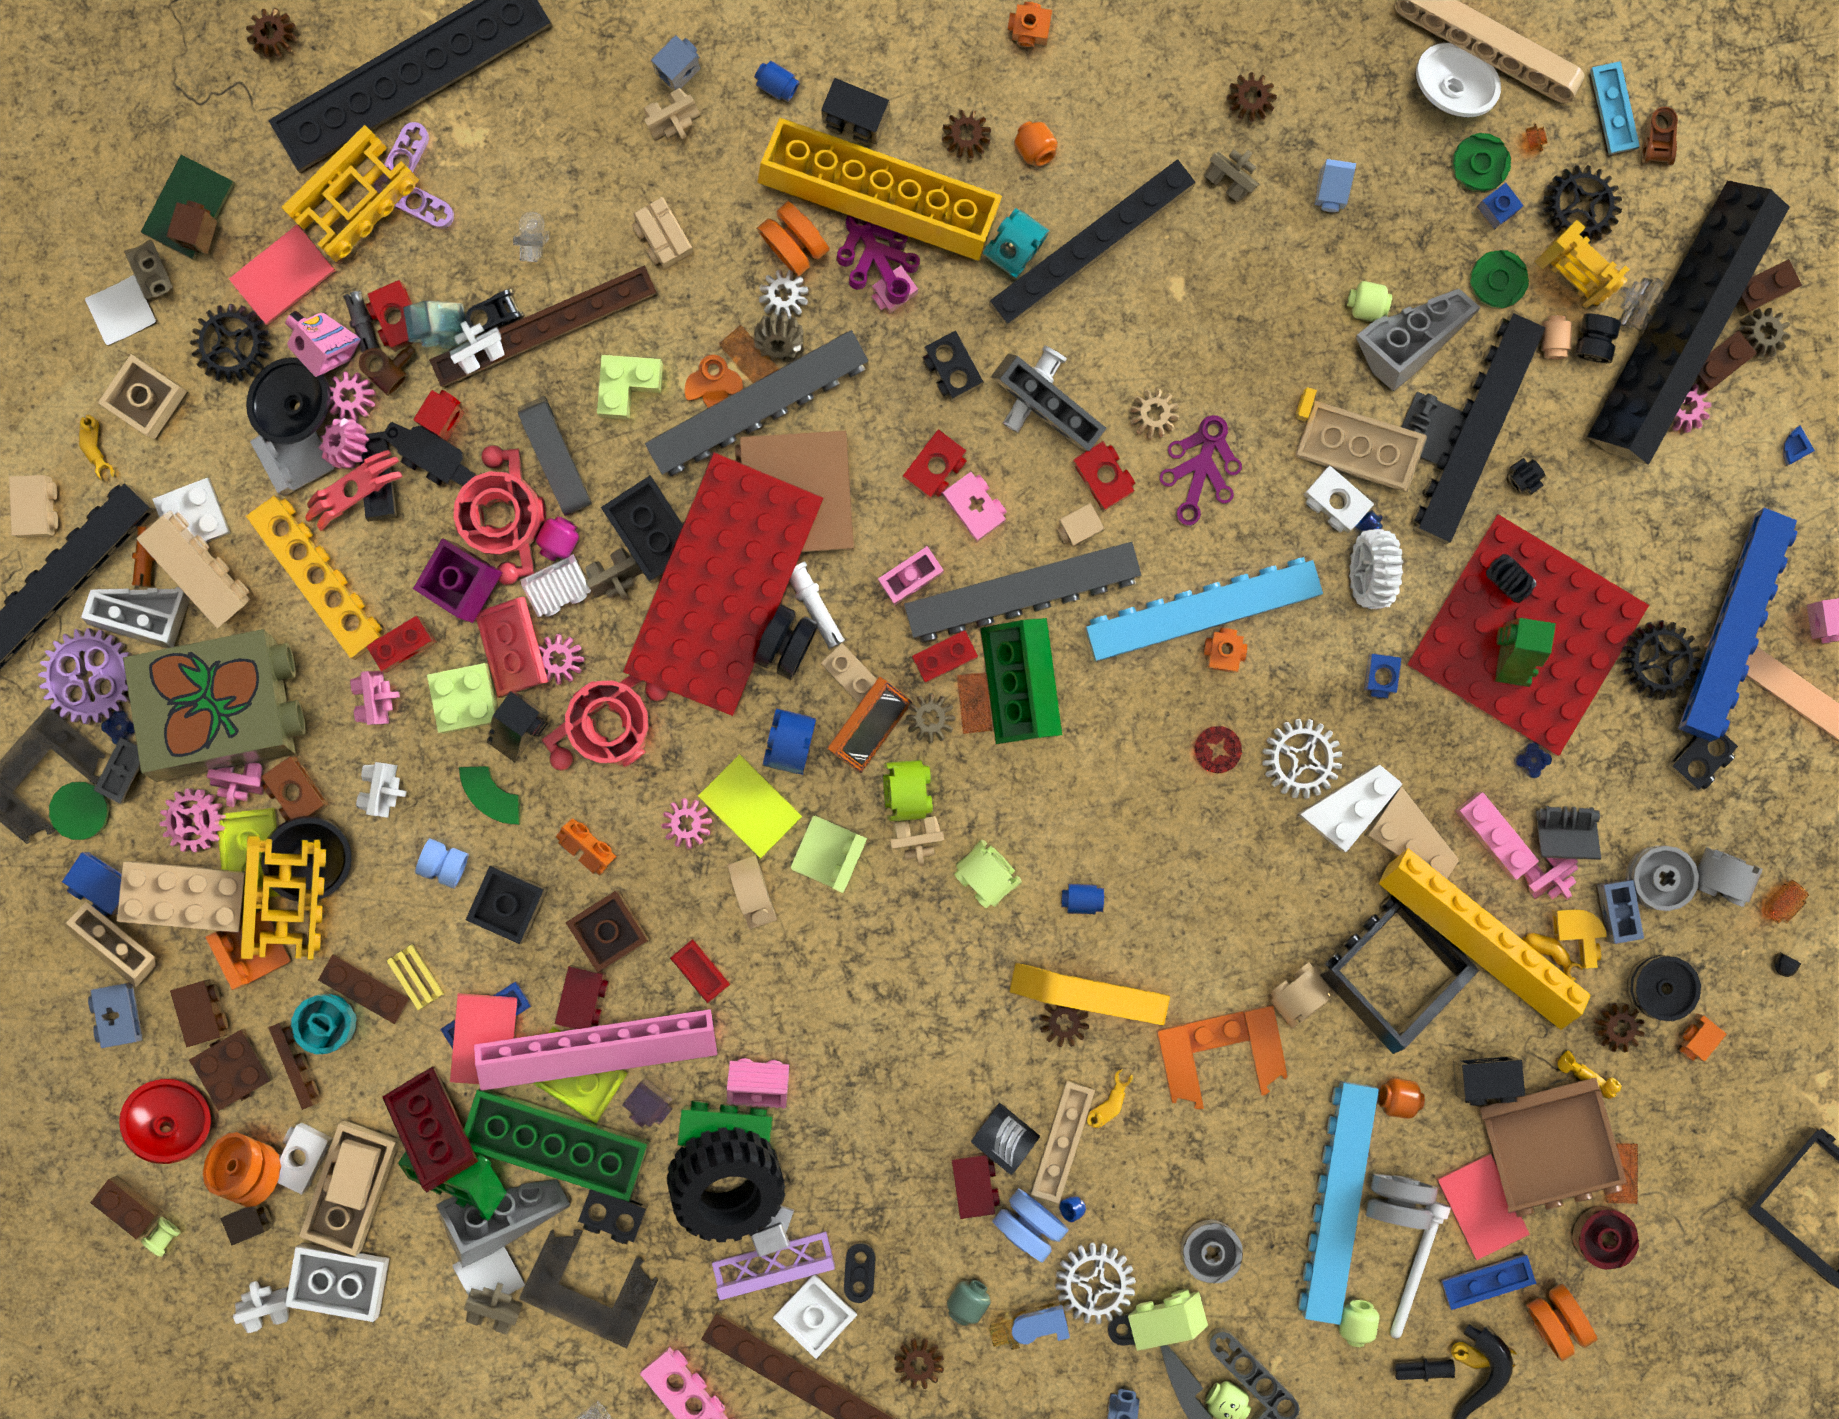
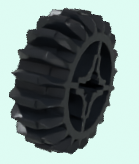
M1579 165L1573 167L1572 173L1568 169H1564L1561 172L1562 178L1556 175L1552 179L1554 185H1548L1545 188L1546 192L1550 195L1542 198L1543 203L1550 205L1542 209V214H1551V217L1545 221L1546 225H1551L1552 223L1556 225L1552 233L1556 235L1560 230L1564 232L1572 224L1567 219L1576 217L1583 225L1586 224L1587 226L1579 235L1583 238L1587 236L1590 239L1588 244L1591 243L1592 237L1598 242L1602 239V233L1609 235L1612 232L1609 225L1615 226L1619 222L1614 215H1619L1622 212V208L1614 205L1622 201L1621 196H1613V193L1619 189L1618 186H1608V183L1612 180L1611 176H1607L1603 180L1600 178L1602 169H1598L1593 175L1591 174L1592 168L1589 165L1584 168L1583 173ZM1577 183L1587 184L1597 192L1587 193ZM1567 187L1570 203L1569 206L1561 210L1560 196L1563 189ZM1580 199L1581 202L1585 201L1586 203L1591 201L1584 211L1583 208L1581 210L1579 208L1572 210ZM1603 200L1604 212L1600 222L1597 224L1594 206Z
M229 304L226 312L224 307L219 305L217 306V315L211 310L206 312L210 318L207 322L202 318L198 319V323L203 328L201 330L194 328L192 331L195 335L199 336V339L190 341L192 346L199 347V349L192 352V356L201 358L197 366L201 369L207 367L205 374L209 377L215 374V380L221 382L225 375L226 381L229 384L234 383L235 375L240 382H245L244 373L247 372L252 378L255 377L256 373L252 368L256 366L262 370L264 365L259 362L260 358L269 359L270 355L264 352L263 348H271L272 344L263 339L270 336V332L268 330H261L265 322L262 319L256 320L257 313L254 311L247 314L245 306H240L236 312L235 305ZM238 321L245 323L247 327L243 330L239 328L234 332H229L223 324ZM216 331L218 335L217 344L212 347L213 351L210 352V338L213 332ZM225 335L235 341L237 340V342H234L236 344L234 348L237 353L225 346L228 345L226 343L228 339ZM250 336H253V347L247 357L244 347L250 341ZM227 356H233L239 364L225 367L218 365L215 361L219 358L224 359Z
M1663 620L1657 621L1656 629L1652 622H1648L1645 624L1646 632L1641 627L1635 629L1638 638L1632 635L1628 636L1627 640L1633 645L1632 647H1622V651L1629 654V657L1620 658V663L1629 664V668L1623 669L1622 674H1632L1633 677L1627 681L1628 685H1633L1636 682L1639 683L1635 690L1636 693H1642L1647 688L1646 698L1648 699L1652 698L1655 692L1658 700H1664L1666 693L1670 699L1676 698V690L1681 694L1687 691L1684 683L1688 685L1695 683L1694 679L1689 675H1698L1700 672L1698 668L1693 667V664L1702 662L1700 657L1693 658V653L1698 652L1700 648L1699 646L1690 647L1689 644L1695 639L1693 635L1685 639L1683 638L1686 628L1681 627L1675 633L1676 623L1670 622L1667 628H1665ZM1658 636L1670 639L1678 646L1679 650H1667L1663 642L1659 641ZM1649 640L1651 644L1648 646L1649 656L1646 660L1639 663L1641 648ZM1659 653L1660 656H1673L1660 665H1649L1650 662L1659 658ZM1682 659L1681 671L1672 680L1671 676L1674 675L1672 670L1675 661ZM1647 669L1655 671L1658 678H1662L1664 685L1650 681L1642 671Z

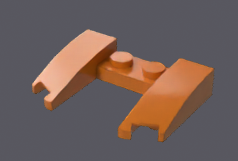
M1273 1005L1156 1030L1172 1103H1176L1177 1099L1181 1098L1195 1102V1109H1204L1193 1057L1195 1052L1249 1041L1261 1096L1270 1092L1267 1086L1280 1075L1284 1079L1288 1077Z

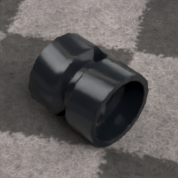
M1584 314L1580 327L1583 337L1577 340L1574 355L1591 362L1612 363L1616 347L1612 340L1618 338L1621 321L1600 314Z

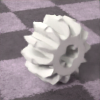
M777 270V280L767 275L766 281L770 286L760 285L759 288L761 292L766 293V295L759 297L760 303H768L764 308L765 313L768 314L776 309L775 313L778 316H781L782 312H786L790 319V311L793 309L796 314L800 315L802 310L797 304H808V300L801 297V295L808 293V287H799L803 283V278L800 276L792 281L793 271L791 270L787 272L786 278H783L781 270ZM786 289V292L792 293V295L787 296V301H782L781 297H776V294L780 295L779 290Z

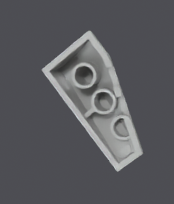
M1456 289L1429 299L1426 304L1415 308L1410 306L1402 309L1399 314L1391 317L1386 315L1376 319L1357 334L1356 339L1372 373L1394 392L1422 368L1480 310V306L1463 291Z
M558 1180L521 1184L520 1187L505 1189L507 1193L489 1221L481 1218L479 1210L466 1204L465 1208L457 1205L456 1201L458 1198L454 1196L436 1204L450 1244L462 1268L493 1254L570 1207V1203Z

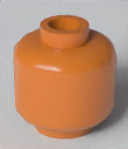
M1029 121L1019 127L1014 145L1026 163L1043 166L1055 157L1058 142L1044 122L1032 123Z
M1393 1078L1381 1086L1378 1094V1103L1386 1115L1410 1119L1415 1117L1418 1111L1424 1107L1425 1096L1421 1093V1089L1415 1081Z

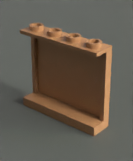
M846 430L740 437V445H735L737 462H741L744 465L824 498L801 552L854 551Z
M1596 1077L1518 1097L1517 1102L1495 1103L1480 1107L1508 1204V1213L1516 1212L1517 1217L1533 1214L1534 1207L1545 1205L1546 1210L1564 1206L1562 1200L1574 1197L1575 1203L1592 1199L1593 1192L1604 1190V1194L1609 1195L1622 1191L1621 1185L1627 1184L1600 1085Z

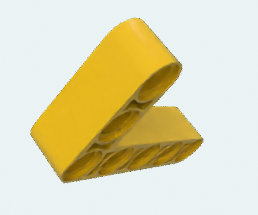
M1015 963L1009 990L1010 993L1044 1003L1159 1025H1165L1170 996L1063 975Z

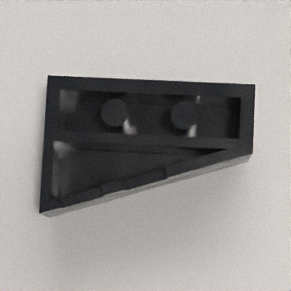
M510 691L492 716L490 725L492 728L488 733L490 737L487 739V743L515 763L534 736L540 737L547 729L549 723L546 720L550 715L521 694Z

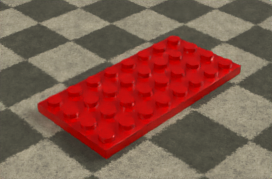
M713 452L625 663L623 672L733 716L755 664L753 661L760 646V639L769 621L773 619L824 498Z

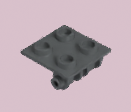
M1417 391L1401 427L1427 436L1420 457L1437 464L1441 454L1449 452L1452 442L1448 441L1449 435L1455 425L1460 427L1464 416L1460 414V410L1438 401V397L1429 393L1424 395Z
M1545 806L1544 809L1539 808V811H1536L1541 858L1601 860L1597 822L1600 820L1599 810H1594L1593 807L1579 808L1577 812L1576 807H1572L1571 812H1568L1567 806H1563L1562 810L1561 807Z

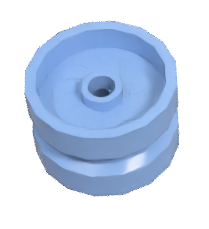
M1018 1188L1009 1199L1011 1207L1020 1216H1016L1007 1209H1001L992 1222L1014 1245L1043 1263L1052 1250L1050 1244L1041 1234H1044L1053 1241L1060 1242L1069 1229L1038 1201Z

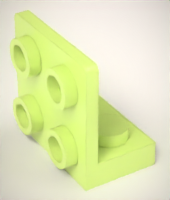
M813 816L793 860L791 869L844 893L868 838L818 816Z

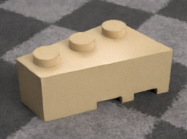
M1402 786L1378 813L1364 836L1396 857L1409 848L1446 879L1459 862V859Z

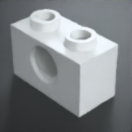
M1330 465L1303 494L1307 498L1306 504L1317 513L1320 511L1325 513L1330 518L1328 523L1340 533L1343 530L1349 533L1374 505L1373 502ZM1332 494H1338L1343 498L1344 506L1342 509H1334L1330 505L1329 499Z
M304 1123L296 1125L295 1128L290 1127L283 1140V1143L287 1145L282 1155L278 1154L281 1169L277 1183L301 1195L307 1192L333 1138ZM295 1149L304 1152L306 1160L303 1165L294 1162L292 1154Z

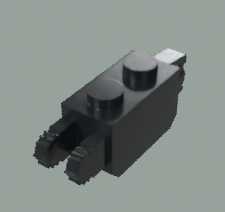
M390 422L383 432L382 437L398 450L397 453L402 456L401 463L414 471L418 466L428 472L426 478L439 486L443 482L450 485L452 481L464 486L474 476H477L473 471L463 466L465 458L460 449L422 426L412 427L410 430Z

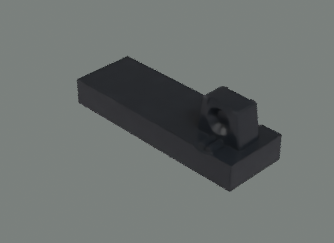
M383 432L365 434L370 440L365 444L368 452H363V462H359L360 465L364 463V459L389 450V442L382 437ZM389 467L377 477L392 473V468ZM393 481L385 484L379 491H373L363 498L365 518L368 522L397 517Z

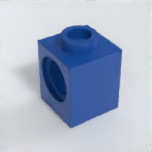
M1504 183L1483 199L1477 208L1495 230L1516 214L1524 205L1508 184Z
M1378 654L1368 655L1364 690L1371 691V697L1388 699L1389 694L1397 693L1401 658ZM1378 669H1384L1388 672L1389 681L1386 685H1380L1375 680V673Z

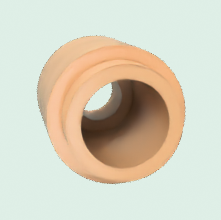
M1548 316V321L1542 322V326L1546 328L1542 335L1541 351H1544V358L1566 359L1568 358V352L1571 351L1572 322L1566 321V316Z

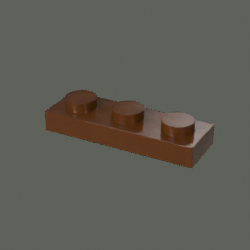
M335 954L331 956L318 979L321 983L393 1024L397 1023L410 1000V997Z
M285 1021L268 1027L301 1109L303 1110L317 1104L316 1097H319V1091L315 1082L308 1079L305 1071L308 1069V1064L302 1053L298 1054L294 1045L296 1041L291 1025L287 1026Z

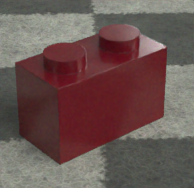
M574 965L568 966L554 1024L573 1029L598 1026L602 1010L597 1009L600 997L605 998L609 981L604 980L606 973H597L595 970Z
M984 1153L951 1157L960 1219L994 1215V1207L1000 1206L998 1188L992 1189L990 1177L996 1176L994 1161L988 1159Z

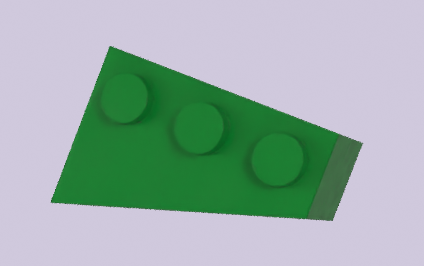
M1517 618L1504 623L1503 627H1499L1496 644L1500 645L1495 681L1530 687L1532 677L1538 675L1539 669H1535L1536 666L1543 667L1551 654L1556 623Z
M691 1100V1105H685L681 1110L677 1146H686L688 1140L693 1137L696 1139L701 1137L702 1132L709 1130L711 1133L718 1131L717 1128L726 1127L727 1130H733L734 1127L742 1128L745 1133L752 1131L759 1134L760 1138L766 1139L769 1143L771 1141L773 1115L767 1114L768 1109L750 1107V1112L738 1111V1106L721 1104L720 1108L708 1107L709 1102Z
M405 1151L398 1164L408 1179L420 1184ZM476 1155L477 1163L431 1191L438 1195L443 1191L458 1198L456 1201L457 1205L465 1208L466 1204H469L479 1210L481 1218L489 1221L507 1191L493 1171L492 1163L484 1156Z

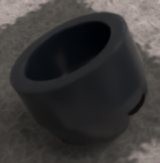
M1780 952L1774 966L1778 974L1790 977L1798 971L1801 963Z

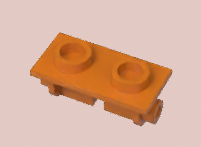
M574 818L567 822L556 835V838L559 840L558 844L571 855L575 856L580 849L584 852L578 861L593 874L596 872L600 876L617 857L606 843L596 839L583 823L577 822Z

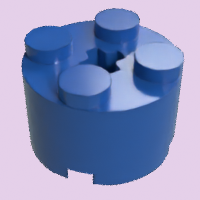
M776 708L767 742V748L772 750L766 749L762 766L803 775L816 718Z

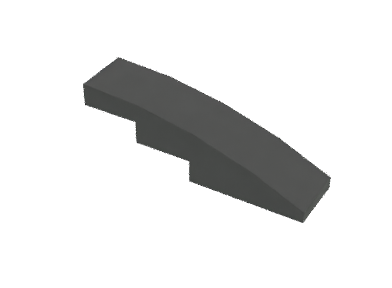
M1169 1345L1159 1346L1166 1372L1187 1418L1213 1419L1205 1406L1196 1397L1203 1390L1201 1383Z

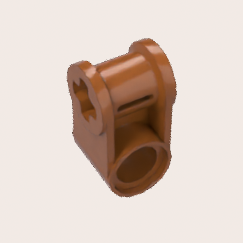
M1665 106L1656 109L1646 119L1642 163L1648 164L1649 161L1666 162L1667 165L1673 166L1675 162L1678 116L1672 108ZM1657 115L1664 116L1667 119L1668 126L1666 129L1657 126L1655 120Z

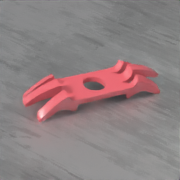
M386 450L364 459V463L329 487L318 490L307 503L310 510L305 516L306 520L309 522L325 511L317 523V527L322 531L331 520L343 515V511L373 491H379L385 484L403 477L401 472L398 471L377 477L383 471L398 463V458L386 459L392 455L390 450ZM349 481H355L358 486L357 493L353 497H347L344 493L345 485Z

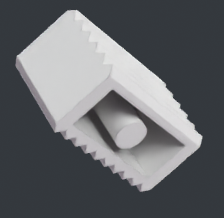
M574 554L521 579L522 588L538 617H541L543 614L546 617L554 615L560 611V606L570 601L572 604L584 600L587 594L591 592L586 583L587 579Z

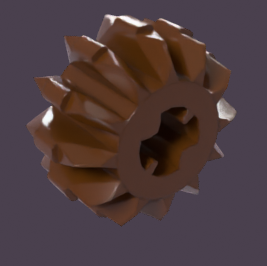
M274 8L269 15L266 9H262V18L259 19L256 15H252L251 19L255 25L246 26V30L252 34L247 38V42L254 45L253 51L256 54L263 52V56L266 59H270L273 52L278 59L282 58L281 50L283 48L287 52L292 50L288 42L297 41V37L292 34L296 30V26L294 23H289L290 17L287 13L280 16V11ZM274 29V30H275V32H273L274 37L271 38V39H269V37H268V36L270 35V31H269V30Z
M1250 72L1248 81L1244 76L1239 75L1237 77L1238 84H1230L1229 89L1232 93L1227 95L1226 101L1234 103L1229 108L1230 113L1237 110L1240 111L1237 117L1239 121L1244 118V115H1248V122L1252 124L1255 120V114L1263 121L1266 118L1265 111L1272 113L1274 110V106L1270 102L1276 101L1277 95L1268 93L1274 88L1273 83L1263 85L1266 76L1261 75L1259 80L1256 81L1254 72ZM1249 92L1254 93V98L1258 97L1255 103H1249V98L1245 99Z
M960 110L959 120L954 115H950L949 121L952 125H943L942 130L948 134L942 137V143H951L947 147L949 154L956 149L958 150L957 159L961 160L963 152H965L968 159L973 160L974 150L979 155H983L984 149L981 145H990L991 140L985 136L991 133V128L982 127L986 122L984 116L980 117L977 121L975 120L976 111L972 110L968 118L965 116V111ZM966 130V133L968 130L972 131L971 140L967 141V137L965 140H962L961 131Z
M1610 1003V1012L1604 1008L1599 1010L1604 1019H1594L1595 1024L1601 1025V1029H1596L1594 1035L1603 1036L1599 1042L1601 1046L1604 1047L1610 1043L1609 1050L1611 1052H1616L1618 1047H1620L1621 1051L1626 1053L1629 1050L1628 1042L1634 1047L1639 1045L1634 1037L1635 1035L1644 1037L1645 1033L1637 1030V1027L1644 1025L1645 1022L1643 1019L1634 1020L1639 1014L1637 1009L1629 1011V1004L1622 1003L1620 1008H1618L1616 1003ZM1618 1022L1625 1024V1028L1620 1030L1621 1034L1613 1029L1618 1026Z
M1046 1004L1044 1008L1051 1015H1040L1039 1019L1049 1022L1048 1025L1040 1027L1041 1032L1052 1030L1046 1038L1048 1042L1053 1041L1056 1036H1059L1057 1040L1058 1047L1063 1046L1064 1038H1067L1068 1044L1072 1047L1075 1045L1072 1038L1074 1034L1078 1039H1084V1035L1078 1029H1089V1024L1080 1022V1020L1089 1016L1087 1012L1076 1014L1080 1009H1071L1056 1005L1057 1008L1053 1010L1050 1005ZM1062 1014H1067L1068 1019L1072 1021L1071 1027L1066 1026V1030H1061L1060 1024L1056 1023L1058 1017L1062 1019Z
M912 1338V1348L909 1349L907 1345L902 1344L900 1349L905 1355L895 1354L894 1357L897 1362L903 1363L894 1367L896 1373L905 1372L901 1376L900 1381L905 1383L911 1378L910 1387L912 1389L916 1388L917 1381H921L923 1389L928 1388L927 1378L933 1383H937L938 1378L933 1372L943 1373L944 1371L943 1366L935 1364L944 1360L943 1354L933 1355L937 1351L938 1345L933 1344L927 1349V1338H923L921 1346H917L916 1339ZM917 1357L924 1358V1364L927 1366L925 1368L921 1366V1370H916L915 1364L911 1361L913 1359L917 1361Z

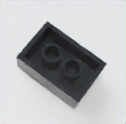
M649 475L603 505L601 509L648 581L653 584L661 579L683 524L654 479Z

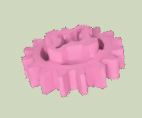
M193 788L185 789L184 794L182 792H175L176 800L167 799L165 802L169 809L161 810L160 812L163 816H166V821L159 823L160 826H167V831L163 834V837L173 838L170 843L172 847L181 844L180 851L186 852L190 848L192 852H200L201 847L203 849L211 848L209 840L213 842L219 841L220 838L216 832L225 829V827L219 824V820L226 818L225 815L218 814L222 804H213L215 796L213 794L205 796V790L197 789L194 792ZM192 800L198 802L193 804L191 808L184 805V803ZM190 815H194L193 821L196 823L195 826H191L192 819ZM194 833H195L196 835L202 836L201 838H199V839H197V840H189V839H187L188 837L192 836Z

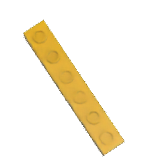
M273 495L246 515V518L348 656L356 660L368 651L367 645L382 637L379 633L383 630L373 616L368 618L362 608L365 607V604L355 592L350 594L344 586L348 581L340 570L336 569L333 571L327 563L331 558L321 545L316 547L310 540L313 534L303 521L298 523L292 514L296 511L286 498L281 500ZM287 521L289 531L286 535L279 537L276 533V527L280 522ZM298 545H304L307 551L305 557L301 560H296L293 556V551ZM321 568L324 572V578L320 583L314 584L311 581V573L313 570ZM333 592H339L341 603L337 607H330L328 604L329 595ZM356 615L359 625L354 631H348L345 626L346 619L349 616Z

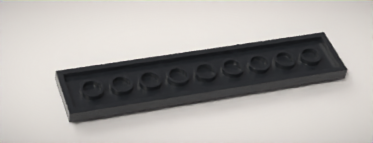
M473 0L268 121L297 171L300 173L338 151L364 125L371 131L542 32L552 26L538 0Z

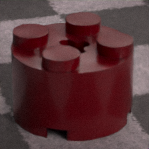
M1594 1206L1585 1211L1575 1223L1572 1236L1573 1244L1581 1257L1592 1265L1604 1270L1621 1268L1629 1264L1637 1254L1639 1248L1637 1228L1634 1222L1622 1212L1607 1206ZM1604 1233L1608 1234L1611 1238L1608 1243L1601 1238Z

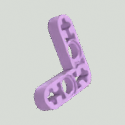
M410 122L403 127L384 163L389 170L394 168L393 162L397 156L406 155L409 158L408 168L412 172L414 171L429 141V134L425 127L417 122ZM419 130V135L422 139L413 142L411 149L416 152L412 155L407 149L401 148V146L404 144L408 148L411 142L408 136L409 132L415 133ZM383 173L375 181L374 189L380 194L383 191L381 188L382 184L388 185L391 180ZM417 187L409 195L403 196L394 205L395 208L438 229L449 227L454 219V212L446 202ZM411 194H418L422 198L421 206L417 209H409L406 205V200ZM429 200L433 201L429 205L432 209L440 211L442 208H445L444 213L447 215L445 220L440 218L436 222V217L426 210Z

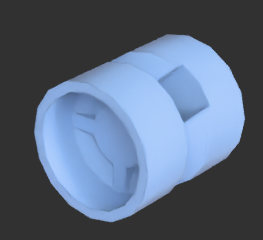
M429 838L417 862L415 874L429 879L437 876L438 883L455 889L463 874L469 854L456 848H451L447 851L443 843Z

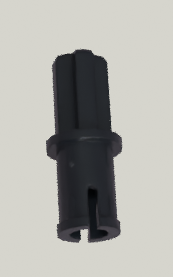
M1423 1358L1422 1361L1395 1363L1394 1373L1397 1380L1423 1379L1424 1382H1428V1379L1436 1378L1454 1379L1455 1365L1453 1359L1427 1361V1358Z

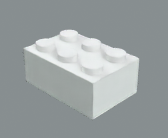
M301 1243L295 1248L285 1307L374 1322L380 1314L389 1258L363 1253L352 1256L329 1247Z

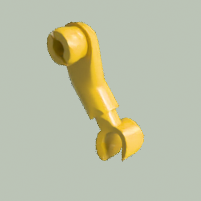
M86 415V418L82 417L80 420V449L89 462L95 465V473L99 480H102L100 472L106 468L110 470L111 476L114 477L115 471L109 463L104 462V456L97 447L99 423L93 416Z
M1528 933L1526 938L1523 937L1522 940L1539 954L1549 955L1558 965H1562L1564 974L1573 981L1576 978L1571 976L1570 970L1575 966L1579 970H1583L1580 964L1569 959L1570 955L1555 938L1536 933Z
M1569 1050L1558 1061V1068L1562 1072L1569 1073L1572 1071L1573 1075L1581 1081L1596 1077L1604 1098L1611 1099L1621 1090L1622 1086L1618 1080L1611 1077L1605 1081L1584 1064H1578Z
M1123 1068L1115 1073L1116 1085L1115 1088H1112L1108 1100L1091 1110L1087 1115V1124L1089 1126L1100 1128L1120 1113L1126 1094L1124 1090L1133 1081V1075L1129 1077L1128 1082H1122L1119 1079V1074Z
M1457 1342L1453 1345L1451 1354L1454 1359L1473 1369L1490 1367L1487 1358L1464 1342ZM1509 1347L1510 1352L1517 1355L1516 1351Z

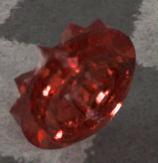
M1214 726L1204 730L1199 735L1194 751L1197 762L1205 770L1213 773H1224L1233 769L1239 762L1242 754V745L1239 737L1232 730L1223 726ZM1224 738L1222 749L1229 754V757L1218 755L1217 758L1211 761L1213 750L1206 744L1217 745Z

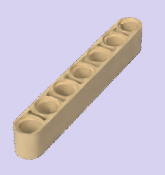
M1397 0L1395 2V9L1402 17L1557 102L1571 103L1584 80V72L1578 66L1458 0Z

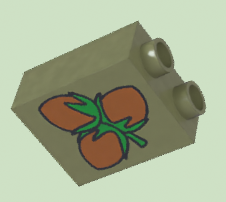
M264 629L123 657L141 773L155 782L205 773L209 769L216 770L296 754L293 737L305 735V721L299 701L287 702L283 680L294 678L296 675L292 650L288 643L277 645V641Z

